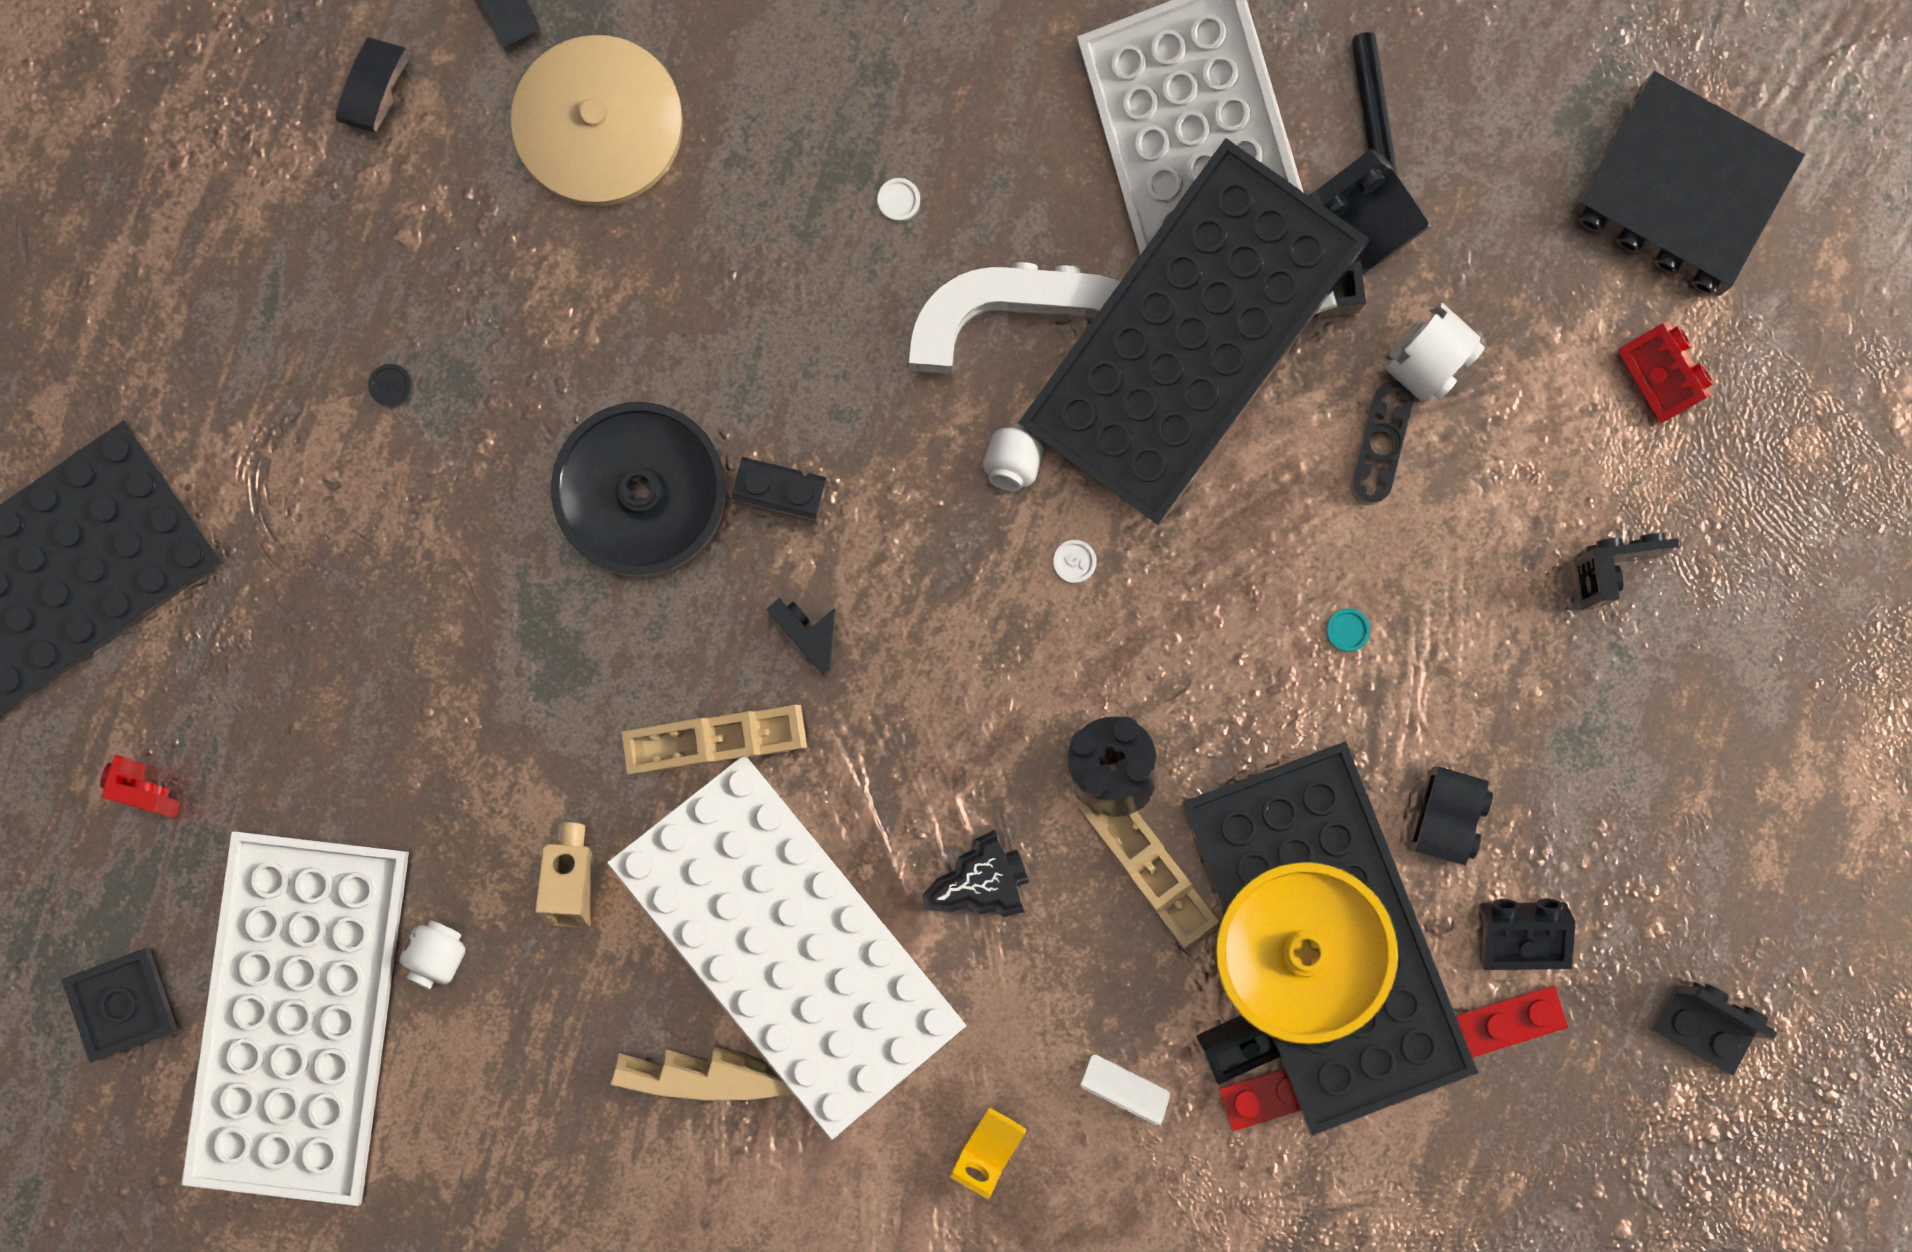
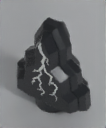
M993 830L975 839L974 849L958 857L955 870L938 877L922 894L927 910L954 912L968 907L980 915L997 911L1002 917L1026 912L1019 886L1028 884L1029 880L1018 850L1015 849L1006 853L999 840L996 830Z

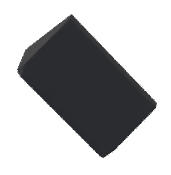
M1242 1015L1197 1035V1040L1218 1085L1279 1058L1272 1036L1251 1025Z

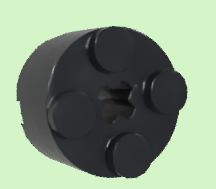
M1127 716L1104 717L1090 722L1072 736L1068 753V767L1076 792L1083 803L1105 815L1119 817L1135 813L1149 802L1160 780V767L1150 735L1136 720ZM1118 763L1119 769L1111 771L1109 765Z

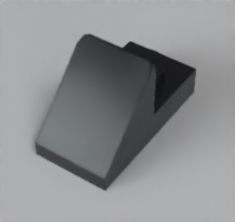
M780 598L777 599L766 610L824 678L828 677L832 673L837 618L836 609L831 610L811 629L807 630L804 625L810 620L796 603L792 601L786 606Z

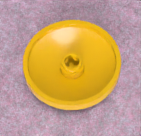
M1294 863L1283 865L1253 879L1238 893L1228 907L1222 919L1217 937L1216 960L1222 986L1233 1006L1242 1017L1260 1031L1274 1038L1292 1043L1316 1044L1328 1042L1346 1036L1363 1026L1375 1015L1386 1000L1397 968L1398 952L1395 931L1391 919L1380 900L1364 883L1354 876L1323 864Z

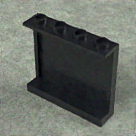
M1653 71L1640 88L1634 105L1580 201L1573 207L1571 213L1579 217L1578 220L1584 227L1595 232L1603 230L1617 238L1616 242L1622 248L1633 253L1641 251L1655 259L1654 264L1661 270L1671 274L1678 272L1691 279V284L1697 290L1705 294L1714 295L1716 293L1721 296L1733 286L1805 154L1658 72Z

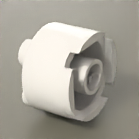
M1442 302L1437 303L1429 310L1434 316L1427 324L1419 319L1407 331L1388 355L1393 360L1386 361L1382 365L1387 372L1421 402L1424 400L1430 402L1435 397L1440 400L1457 382L1453 377L1455 372L1463 364L1469 367L1485 350V347L1479 342L1481 337Z

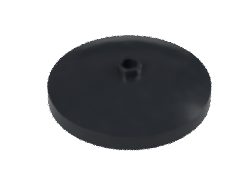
M629 402L603 409L587 418L570 434L563 444L554 464L551 479V500L554 514L567 540L583 557L596 566L625 576L643 577L658 575L672 571L693 559L714 536L722 519L726 504L727 488L724 467L708 435L686 415L655 403ZM639 486H646L649 490V496L647 498L640 497L637 500L634 497L635 490Z

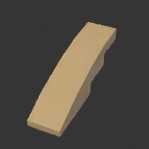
M790 705L755 712L747 711L712 718H698L621 732L627 775L807 748L801 705Z
M1082 801L1077 804L1079 810L1185 952L1220 927L1221 924L1194 890L1191 882L1166 852L1163 844L1138 812L1126 816L1112 817L1087 806Z
M713 1046L709 1061L666 1049L661 1065L619 1053L611 1080V1085L654 1095L696 1100H752L793 1095L766 1061Z

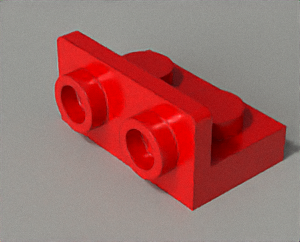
M1670 322L1658 325L1617 349L1661 424L1711 397L1712 393L1708 387L1713 385V381L1701 362L1695 365L1687 350L1692 346L1683 329L1679 325L1673 328Z
M119 755L114 756L112 763L106 764L100 779V787L103 788L102 798L176 818L181 802L167 798L170 789L142 781L146 770L145 764Z

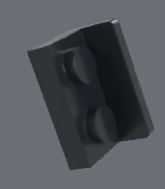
M1545 898L1529 903H1517L1510 899H1498L1493 901V903L1480 904L1479 913L1484 923L1481 963L1484 970L1572 969L1576 922L1567 903Z

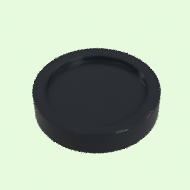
M384 364L372 372L368 382V389L370 395L378 404L385 407H397L409 399L413 383L409 373L401 366Z

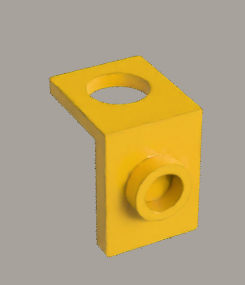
M989 1107L963 1148L950 1177L984 1198L989 1199L1002 1170L1024 1137L1026 1128ZM965 1168L977 1169L984 1175L986 1181L980 1182L968 1175Z

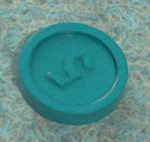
M1350 608L1342 609L1333 614L1326 626V635L1330 644L1337 650L1353 652L1362 648L1367 643L1370 636V624L1366 616L1360 611Z

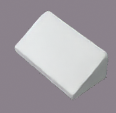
M1098 1055L1090 1057L1079 1080L1081 1088L1155 1125H1161L1170 1098V1093L1167 1090Z

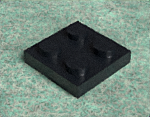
M143 948L61 979L89 1063L178 1031L150 948Z

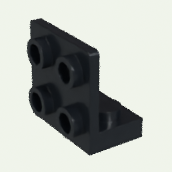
M1372 148L1309 195L1312 199L1369 238V242L1355 260H1361L1363 276L1382 264L1431 226L1430 221L1387 158Z
M1667 532L1642 535L1640 539L1630 541L1626 545H1624L1623 538L1620 537L1599 540L1596 542L1597 545L1587 546V553L1574 559L1581 610L1600 608L1620 599L1619 592L1623 591L1624 581L1622 570L1619 565L1615 566V563L1662 557L1681 548V538L1667 539Z
M1693 982L1692 986L1676 985L1652 1029L1655 1033L1729 1075L1735 1074L1754 1037L1774 1040L1778 1033L1767 1026L1769 1018L1748 1006L1741 1008L1735 1004L1730 1005L1727 1003L1730 998L1727 993L1710 984L1705 983L1703 986L1696 982Z

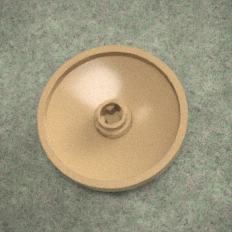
M603 35L582 36L564 41L552 47L537 58L528 68L513 98L511 131L516 150L523 164L534 179L546 190L576 204L608 206L619 204L641 195L656 184L669 169L677 154L682 137L683 114L681 102L670 75L649 52L630 41L617 37Z

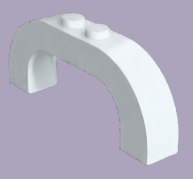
M1027 262L1013 263L1012 268H981L959 275L940 287L921 310L912 333L909 370L952 374L954 347L958 333L971 318L980 313L1003 310L1095 318L1120 282L1101 275L1080 273L1081 269L1075 266H1056L1055 271L1038 270L1036 264Z

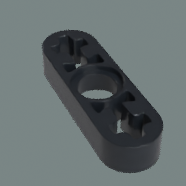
M1389 381L1382 384L1371 399L1351 480L1353 496L1365 505H1375L1383 501L1389 495L1393 486L1413 405L1412 393L1397 381ZM1390 392L1397 393V401L1403 403V407H1397L1393 411L1390 423L1398 422V428L1390 423L1374 422L1375 417L1380 420L1384 419L1387 404L1381 401V397L1386 398ZM1376 432L1389 434L1394 443L1392 451L1386 455L1375 453L1370 446L1372 434ZM1365 458L1376 464H1389L1388 470L1383 466L1378 469L1376 482L1383 486L1382 489H1377L1372 495L1366 494L1367 487L1360 484L1361 479L1366 480L1370 476L1373 464H1364Z

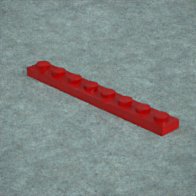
M1554 985L1456 1014L1472 1058L1568 1028ZM1284 1068L1218 1088L1231 1131H1237L1300 1111Z

